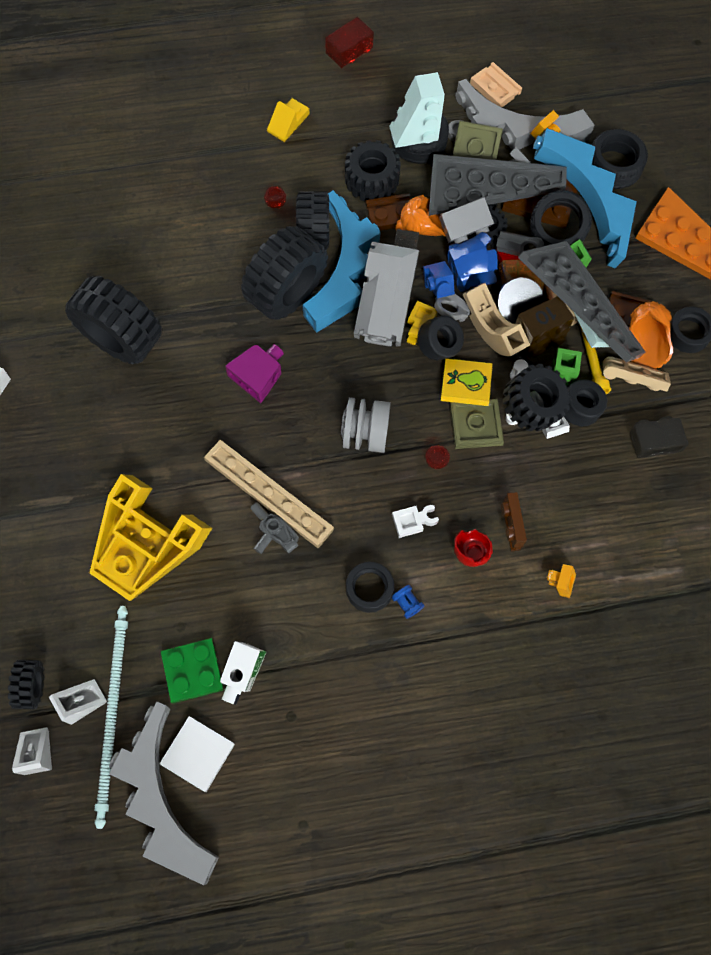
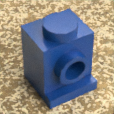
M445 261L423 266L425 288L433 291L437 298L455 294L454 275Z

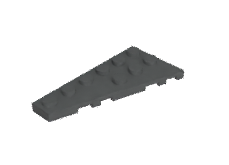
M434 154L428 216L451 211L485 197L487 205L545 195L559 190L564 191L566 188L567 167Z
M567 241L523 251L518 257L626 363L640 358L646 353Z

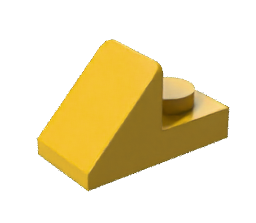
M293 98L287 104L279 101L268 125L267 132L285 142L310 114L309 108Z

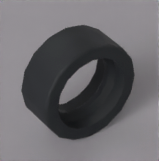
M693 306L684 307L677 311L670 321L672 345L681 352L697 353L705 349L711 341V315L705 310ZM684 320L697 323L703 330V338L693 340L685 337L680 332L678 324Z
M364 562L355 566L350 571L346 580V595L349 602L356 609L366 613L384 609L390 603L394 593V579L390 571L376 562ZM365 573L377 574L385 584L384 594L374 602L362 600L355 591L357 579Z

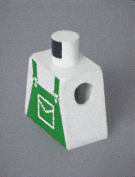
M234 642L220 680L221 683L227 685L222 700L237 705L241 692L251 690L266 651L244 642ZM239 670L243 674V678L241 681H239L236 677V674Z

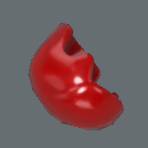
M476 529L469 532L461 530L454 540V553L458 561L465 566H481L491 558L493 553L492 542L487 535L478 532Z

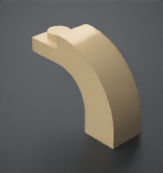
M482 283L463 293L464 299L471 311L469 317L473 325L494 351L503 356H512L530 346L522 325L512 324L501 315L486 283Z

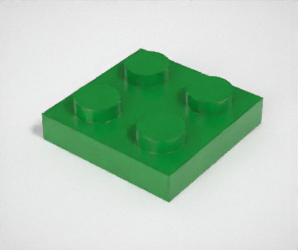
M212 638L161 651L172 704L224 690L223 683L220 682L221 674Z

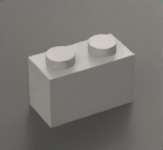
M485 197L445 212L439 217L448 243L454 241L455 244L467 241V236L476 233L477 236L481 232H489V227L494 224Z

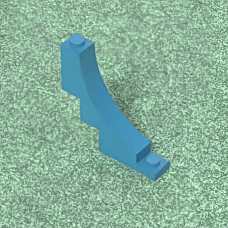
M546 128L542 136L538 135L533 146V149H536L534 159L546 165L567 167L566 179L573 184L588 204L597 225L600 243L609 246L607 250V256H609L607 266L616 268L626 258L637 201L612 192L616 174L592 165L595 146Z

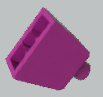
M275 344L266 352L258 345H254L225 366L227 375L261 403L281 376V365L278 360L284 353Z

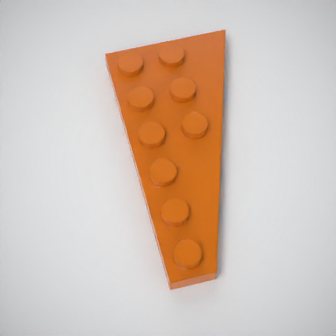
M668 187L635 239L711 280V227Z

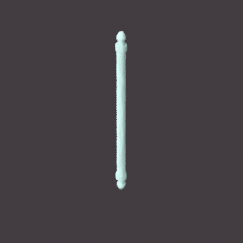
M120 606L118 609V620L115 621L114 626L116 628L114 640L116 641H114L113 648L115 651H113V664L110 675L109 687L111 688H109L110 695H108L109 702H107L109 705H107L106 729L104 730L106 733H104L103 758H101L103 761H101V776H99L101 779H99L98 789L100 790H98V801L94 811H97V817L94 822L97 829L104 827L106 823L105 812L109 810L107 797L109 796L107 794L109 793L108 786L110 785L109 779L111 778L109 776L111 771L109 764L112 759L111 757H113L112 750L114 749L115 737L113 736H115L114 729H116L115 722L118 711L116 708H118L117 701H119L118 691H120V674L122 673L124 634H126L125 631L128 628V622L126 621L128 611L126 606Z

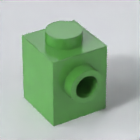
M558 348L552 361V371H559L561 373L559 376L562 379H566L567 383L565 385L568 386L575 382L579 375L582 352Z

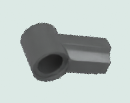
M501 231L496 247L499 252L520 256L523 251L529 250V243L534 244L536 248L545 246V243L539 237H528Z

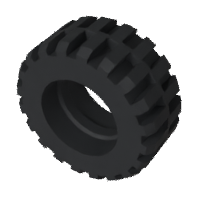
M295 226L280 229L277 234L270 236L269 240L260 246V250L253 255L252 261L247 265L246 273L242 277L243 284H241L243 297L269 319L280 320L287 317L288 314L295 312L296 308L301 306L306 298L313 293L312 291L319 284L320 278L324 275V269L327 267L328 255L325 247L303 229Z
M92 276L85 279L66 303L65 313L67 318L72 321V325L102 351L125 363L138 364L142 362L162 334V327L158 318L145 306L146 304L138 300L133 293L128 292L121 285L115 284L112 280L104 279L101 276Z

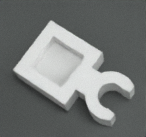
M434 505L426 506L422 512H418L416 506L392 512L398 537L401 538L423 532L422 524L428 526L436 525L439 521L438 517L430 519L427 516V513L435 510Z

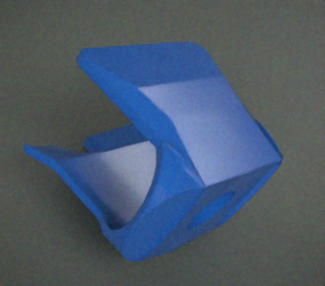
M484 232L461 244L449 245L448 263L454 275L457 288L461 292L482 283L490 285L497 282L494 273L498 263L497 251L495 249L487 250V244L492 238Z

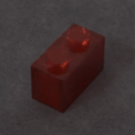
M356 17L325 38L326 54L343 68L373 48L374 32L362 20Z

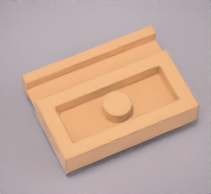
M494 62L488 68L485 67L471 77L470 84L487 100L500 107L512 101L522 91V87Z

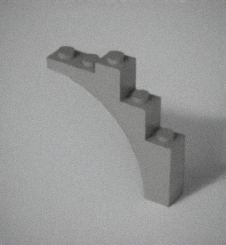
M467 79L458 82L456 100L466 110L471 123L502 128L501 137L511 150L516 147L519 150L535 143L536 139L530 133L545 117L524 115L504 109L483 97L472 87ZM583 109L567 115H560L553 123L560 128L561 131L559 133L582 142L590 139L595 126Z
M156 702L154 707L150 706L145 715L144 721H146L142 732L138 731L133 739V751L130 752L122 748L120 753L116 752L109 764V767L112 768L109 774L138 787L137 792L133 791L127 800L125 807L128 810L125 815L155 828L154 833L149 832L143 843L142 848L145 849L143 857L195 882L206 885L219 856L202 847L183 829L172 813L166 799L160 776L159 749L163 728L170 708Z

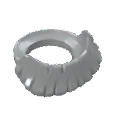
M454 294L435 298L434 307L441 316H449L459 320V322L465 321L468 318L470 309L466 302L458 295ZM441 304L452 305L457 309V312H449Z

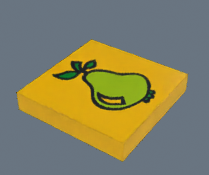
M445 359L441 401L489 406L492 363Z

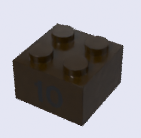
M558 296L518 315L515 324L522 325L530 343V346L520 351L527 358L532 355L537 357L551 346L558 347L565 342L574 316Z

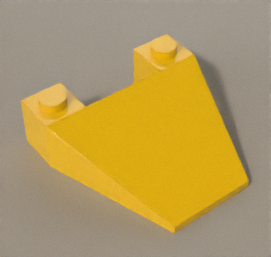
M121 474L107 498L90 574L127 600L132 601L197 552L203 545L212 527L194 515H181L173 530H170L140 510L153 488L133 475Z

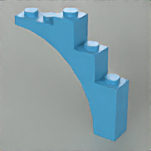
M334 190L328 193L329 212L334 218L341 236L342 248L335 271L325 286L314 297L303 304V315L316 333L359 307L362 289L358 282L366 278L364 275L368 258L367 253L371 248V243H379L381 235L375 223L372 224L367 217L360 221L358 215L349 210L344 198L339 197Z

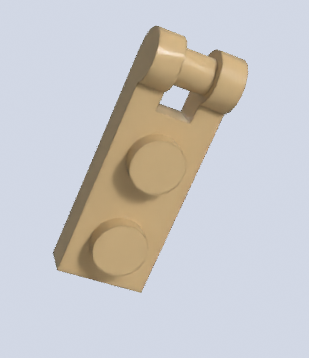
M606 357L603 360V374L607 379L622 378L630 384L639 383L646 385L654 391L663 390L667 392L671 385L669 373L632 362L626 363L624 360L615 357Z

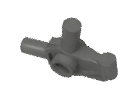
M258 502L251 506L252 512L261 520L259 529L264 533L253 548L256 552L262 554L271 540L280 544L288 554L298 547L299 536L277 514L269 515Z

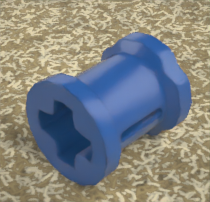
M410 585L405 586L392 596V600L397 601L405 612L404 617L406 619L414 616L425 607L414 596Z

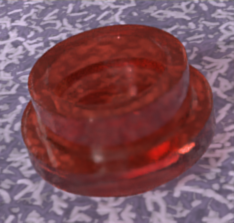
M270 187L264 195L265 203L271 208H280L286 203V194L280 187Z
M440 445L430 447L425 455L426 463L433 469L444 468L450 459L448 450Z

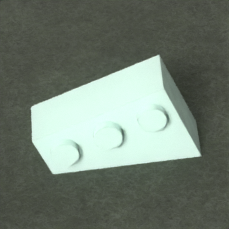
M438 72L415 76L405 95L406 101L404 105L399 107L395 122L390 124L395 148L438 141L445 95Z

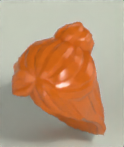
M421 195L410 199L404 205L401 211V218L396 224L397 232L407 236L410 234L445 236L439 219L441 214L428 216L429 198Z
M648 301L635 308L631 314L629 326L630 331L646 352L640 358L632 360V362L653 369L661 368L663 364H666L671 359L673 354V345L670 337L671 312L658 302Z

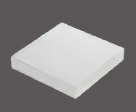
M189 716L161 760L160 765L202 791L207 792L235 744Z

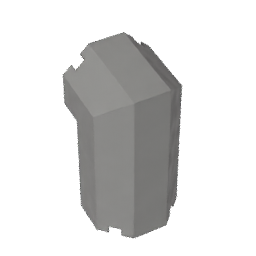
M377 242L371 243L364 275L367 277V281L363 283L354 338L359 339L360 335L365 336L364 341L368 343L392 346V342H396V346H401L419 250Z

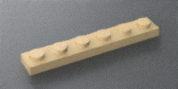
M219 440L204 457L206 462L274 515L277 514L292 529L315 547L319 548L333 532L334 527L223 441Z

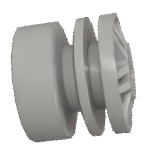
M349 397L348 404L343 412L341 427L343 448L350 449L351 438H355V450L360 449L362 440H368L369 451L385 453L391 402L374 401L371 411H366L365 399H361L360 409L358 410L355 409L356 399Z

